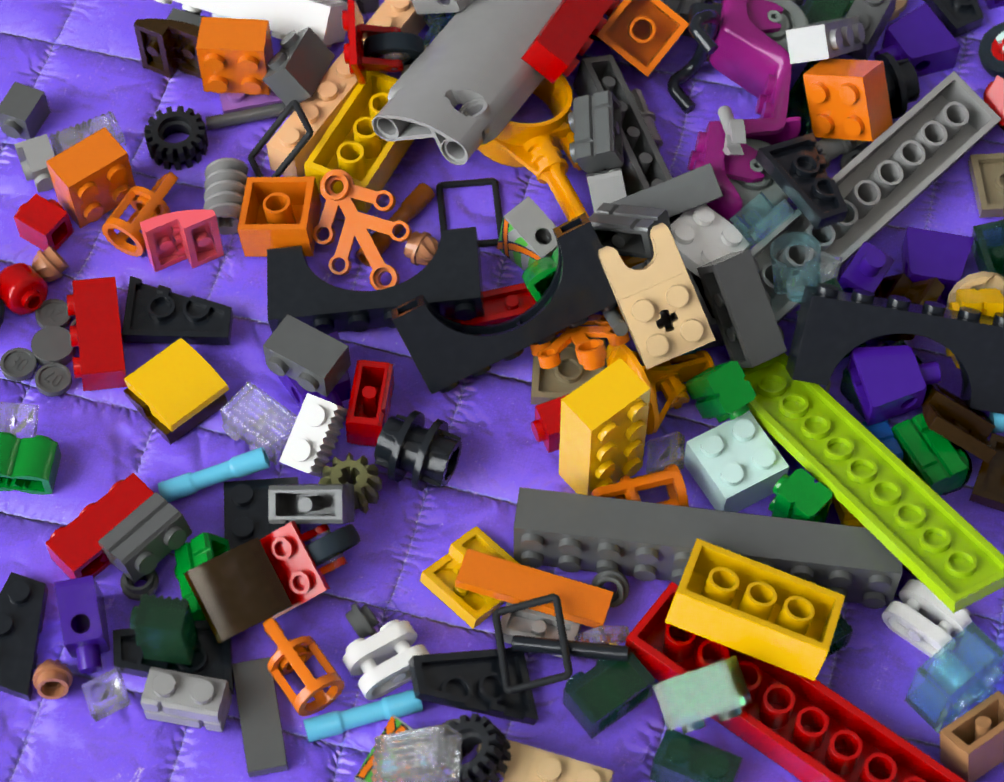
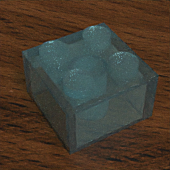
M972 622L917 669L905 701L939 734L940 730L968 712L967 708L975 701L981 703L994 694L997 689L994 685L1004 675V671L1001 669L1004 664V651Z

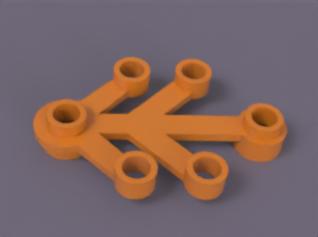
M335 169L327 172L320 182V192L326 201L319 225L313 230V239L321 245L333 243L336 233L332 226L339 207L345 216L335 255L329 260L328 266L330 271L339 276H344L350 272L352 264L349 256L356 237L372 268L369 276L371 286L375 290H381L398 285L400 281L398 271L393 266L385 263L368 229L390 235L397 242H406L412 234L410 225L404 221L392 222L358 212L352 200L356 199L372 203L376 209L388 212L396 204L395 196L387 190L374 191L354 184L351 175L343 170ZM337 181H341L344 188L342 192L335 194L333 185ZM382 195H388L390 198V202L386 207L379 205V198ZM399 225H403L406 229L405 235L401 238H397L395 235V229ZM323 228L329 230V237L325 241H321L319 238V232ZM338 259L345 261V268L342 271L335 269V262ZM389 272L392 280L390 284L383 285L381 283V276Z
M592 314L588 316L587 322L582 325L598 326H578L576 328H569L568 326L556 332V335L562 334L554 342L551 343L550 340L544 344L534 343L530 345L532 355L538 357L540 367L542 369H550L561 364L559 353L572 342L575 346L578 363L583 365L585 370H596L605 365L607 353L603 340L589 338H607L610 346H619L629 342V333L627 332L624 336H617L603 315Z

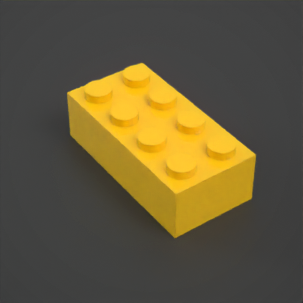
M366 71L367 84L360 85L358 82L304 163L305 177L315 176L320 195H322L320 192L321 179L327 172L335 169L349 173L354 180V184L357 186L380 191L386 185L414 139L386 141L381 139L372 127L373 118L388 102L389 90L396 83L397 78L379 71ZM337 181L333 185V191L335 194L342 192L344 185L341 181ZM352 199L357 210L368 213L373 205L372 203Z
M621 358L561 400L559 475L577 494L591 495L595 488L617 483L621 476L628 475L632 477L643 465L651 388Z
M697 538L665 623L815 681L829 652L845 595Z

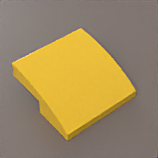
M179 338L124 378L128 389L144 401L152 415L172 432L229 390L226 382L213 367L182 338Z
M477 526L451 543L448 554L422 571L420 582L472 629L493 614L505 601L455 587V581L467 548L518 563Z

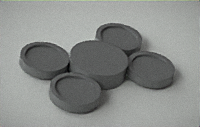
M49 299L44 301L35 312L36 322L42 329L32 338V352L26 348L10 349L1 357L0 368L2 374L7 379L23 381L35 373L38 363L42 367L35 375L36 387L40 393L54 397L64 394L71 387V372L65 365L75 356L76 347H71L70 331L65 329L72 316H68L67 303L59 299ZM76 318L72 321L70 326L76 325Z

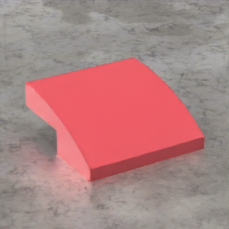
M213 210L176 211L140 222L149 261L155 272L185 259H188L192 268H196L224 255L217 217Z

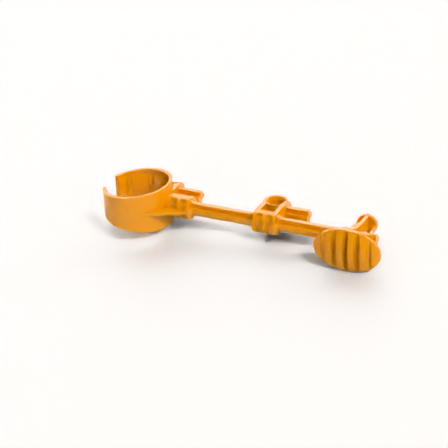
M563 75L554 83L544 78L533 94L538 96L549 107L554 118L539 123L509 121L495 139L480 145L477 149L486 157L500 164L512 167H526L536 175L540 183L548 184L568 221L583 213H586L589 218L566 176L569 165L562 158V152L560 151L564 150L573 168H577L578 171L582 170L577 163L572 161L569 151L570 143L574 142V133L568 121L569 113L573 112L570 108L573 99L572 89ZM620 255V258L629 268L639 263H644L647 258ZM619 306L616 307L617 311L619 312V314H620L621 317L623 318L622 313H621V311H620V309H619ZM608 344L606 349L607 367L621 358L651 388L646 435L657 432L668 409L673 407L674 409H679L682 407V404L690 401V397L686 392L687 388L683 382L688 381L709 367L715 366L711 356L705 350L697 351L694 354L678 356L646 369L638 361H641L638 352L630 350L625 344L619 346H610ZM662 391L667 401L659 413L656 392Z

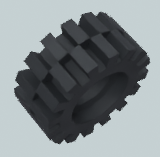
M172 106L166 107L167 113L165 114L161 110L155 112L157 119L151 116L148 119L149 125H145L144 129L151 159H154L158 166L163 163L164 168L170 170L171 165H175L176 170H182L181 164H186L187 168L193 167L192 160L199 163L202 160L201 154L206 155V146H208L205 123L202 121L200 114L197 113L195 115L194 110L191 108L184 112L183 106H177V111H172ZM175 133L189 135L187 139L179 143L164 141L169 135Z
M472 714L471 719L467 715L459 716L460 724H457L454 720L448 723L451 730L447 733L442 729L438 734L443 739L442 742L435 741L433 748L437 751V753H432V760L436 763L433 766L439 775L447 782H489L490 780L498 782L500 778L496 774L499 771L505 773L508 769V766L503 761L511 760V753L508 751L511 746L506 740L507 737L485 716L481 718L478 714ZM481 744V748L475 758L466 764H462L463 757L467 751L473 746Z

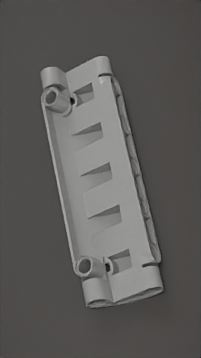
M474 0L463 11L455 14L391 87L388 93V102L372 120L374 132L381 139L391 142L434 138L446 160L455 165L465 164L480 145L492 141L500 134L545 78L521 58L562 0ZM458 104H462L458 111L454 108Z

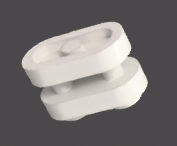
M916 579L908 580L900 590L899 597L902 602L892 601L882 613V620L891 631L938 661H945L955 649V642L952 638L962 639L973 624L970 612L966 607L953 613L920 580Z
M391 620L383 625L376 634L366 639H356L346 647V653L342 661L351 675L364 674L358 681V687L367 700L378 699L411 681L408 663L410 658L415 655L430 654L424 645L412 646L417 639V633L409 621Z

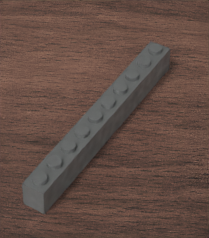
M613 55L582 58L573 83L577 96H592L593 93L609 90L613 92L621 103L624 164L620 169L623 175L626 195H632L671 179V174ZM682 214L669 218L670 225ZM686 268L715 337V341L701 346L700 349L723 346L725 343L702 281L697 275Z

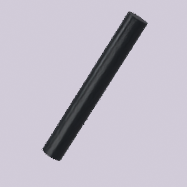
M513 636V651L562 656L559 639ZM568 640L571 657L621 662L629 661L630 646Z

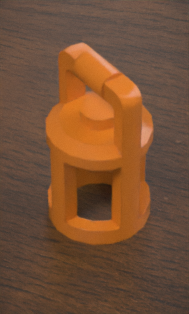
M169 172L157 180L151 190L141 186L131 187L102 226V232L106 239L125 254L135 257L142 256L146 250L143 234L140 232V222L162 214L171 213L163 198L178 180V177ZM131 204L135 211L126 222L119 217ZM113 229H118L120 231L118 232V234H116ZM130 237L136 245L129 244L126 240Z
M676 464L667 465L662 471L638 477L621 476L618 483L595 488L591 493V496L641 501L638 491L665 485L669 500L657 503L689 507L685 483Z
M272 617L262 623L264 630L269 638L278 646L267 664L268 671L297 713L301 716H310L329 706L342 693L345 685L315 640L310 636H301L287 640L283 629L276 620H273ZM312 655L316 657L327 673L317 679L314 678L305 665ZM293 671L297 673L306 686L298 695L295 694L284 678V675ZM331 686L326 693L323 691L324 688ZM311 697L315 698L314 701L307 703Z

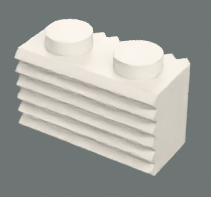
M307 393L279 462L305 473L322 477L323 466L330 462L328 457L333 455L331 450L335 449L334 443L338 442L337 436L341 435L340 429L344 428L342 423L346 421L345 416L348 409Z

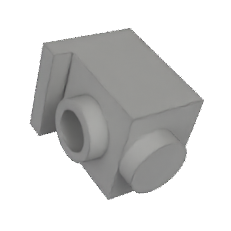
M47 134L15 143L14 146L26 181L34 180L38 193L53 189L54 186L46 161L55 155Z

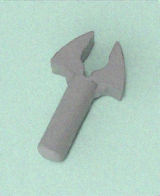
M722 106L718 109V116L726 135L723 152L726 155H744L740 145L746 144L744 120L735 119L729 106Z

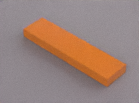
M468 548L455 581V587L511 604L556 594L560 597L565 620L603 630L614 594L610 590ZM553 602L528 608L555 616Z

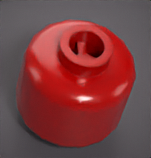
M15 263L5 267L0 272V298L11 312L18 315H27L41 307L47 298V283L30 265Z

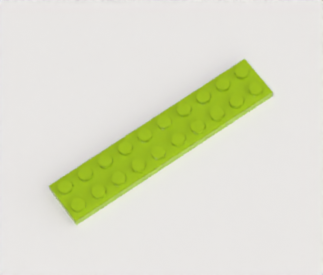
M783 353L753 368L742 369L746 375L744 380H749L757 394L755 400L748 403L749 411L756 421L818 482H821L833 491L832 495L953 613L1004 587V555L819 384L792 380L786 370L788 355Z

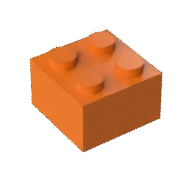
M622 0L596 36L648 77L689 26V23L661 0Z
M201 17L196 51L204 92L270 95L271 89L262 80L270 68L267 64L274 56L269 20Z
M823 59L803 74L812 132L816 138L873 142L893 125L884 61Z
M105 127L46 161L58 202L80 228L90 222L99 220L105 213L117 207L131 187L136 186L127 152Z
M315 176L247 177L237 227L245 257H267V249L302 246L305 256H313L316 242L313 239V230L319 223L322 205Z

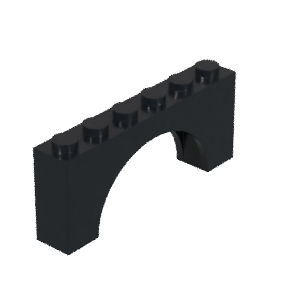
M586 213L553 228L558 245V263L553 280L544 295L531 308L513 319L485 326L461 324L438 313L427 302L423 294L390 310L392 321L431 394L438 391L441 393L448 392L454 389L460 380L470 375L473 377L480 376L489 371L492 364L502 359L506 361L512 360L520 356L524 352V348L534 343L544 344L552 340L556 336V332L568 326L569 328L581 326L587 322L588 316L600 310L608 312L618 307L598 257V250L603 247Z
M476 227L441 230V239L437 252L422 271L401 284L375 291L346 290L323 281L308 267L302 246L267 249L268 323L272 333L287 314L327 335L336 331L363 332L372 328H396L392 321L390 310L422 294L427 302L446 318L467 321L485 316L480 245Z
M818 283L817 287L805 285L786 365V370L792 380L828 385L838 363L858 345L883 335L915 334L942 344L955 355L962 376L960 397L970 409L1004 414V313L997 312L992 317L981 315V311L970 307H960L959 311L946 309L944 304L934 301H924V305L910 303V299L899 295H889L888 299L875 297L874 293L863 289H853L852 293L839 291L837 286L827 283Z

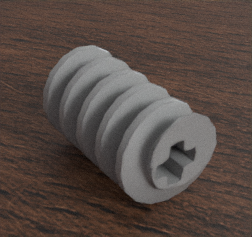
M236 158L217 159L206 167L204 174L205 203L203 209L215 212L219 232L223 235L238 233L237 227L246 186L247 164Z

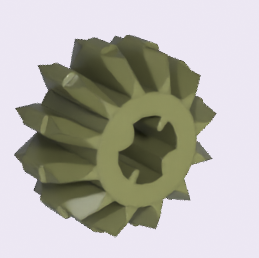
M350 452L344 461L334 456L332 460L333 467L323 466V478L319 479L318 484H354L355 510L360 509L366 514L369 510L368 503L377 504L379 500L378 492L382 489V480L378 477V468L375 464L368 465V459L364 455L356 461Z

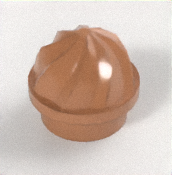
M415 231L411 234L410 239L407 240L404 256L411 259V263L414 265H428L439 247L438 241L428 232L421 234Z
M51 246L47 247L44 251L40 249L32 262V268L46 282L62 278L64 276L62 272L69 267L65 260Z
M46 659L44 663L37 667L33 674V685L37 689L38 694L45 699L62 698L68 693L69 687L73 682V675L68 669L67 664L61 663L58 659L55 661Z

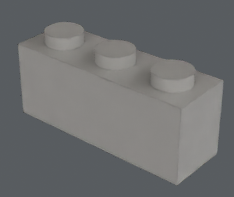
M858 15L820 21L786 30L790 64L830 59L863 49L862 43L865 40V30L863 24L859 23Z

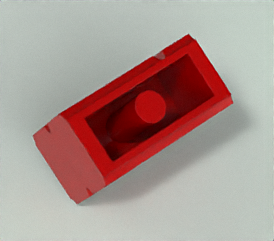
M357 360L345 422L348 443L376 447L380 432L389 417L394 389L393 364L371 360Z

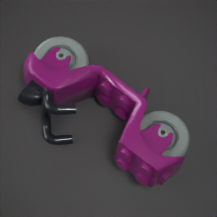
M722 0V3L717 5L701 2L694 3L690 6L688 14L689 32L698 43V46L691 60L669 78L667 83L669 94L686 114L691 112L696 105L680 85L699 71L709 55L710 63L716 70L758 98L755 113L759 114L760 118L743 119L746 144L740 145L744 155H726L723 152L726 135L721 121H709L705 132L699 131L695 151L692 150L689 157L688 171L711 163L724 197L709 202L706 205L734 225L736 220L744 222L765 221L774 217L782 210L788 196L755 158L759 148L797 138L800 133L801 117L787 118L791 72L794 64H790L786 30L808 25L809 23L802 9L791 0Z

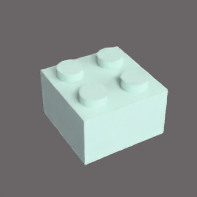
M750 411L686 442L683 464L715 510L737 513L774 494L772 489L776 482L784 474L788 475L789 465Z

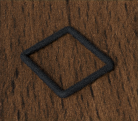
M292 100L250 152L248 161L256 177L264 176L255 157L293 109H295L302 122L306 134L271 177H280L312 137L313 129L297 100Z
M495 178L438 183L436 192L440 232L441 230H447L443 188L492 185L498 239L479 240L480 247L497 246L503 221L498 181Z
M550 594L501 607L493 612L492 618L502 683L506 693L514 694L564 681L572 676V663L561 600L558 595ZM553 602L565 672L511 686L500 616Z

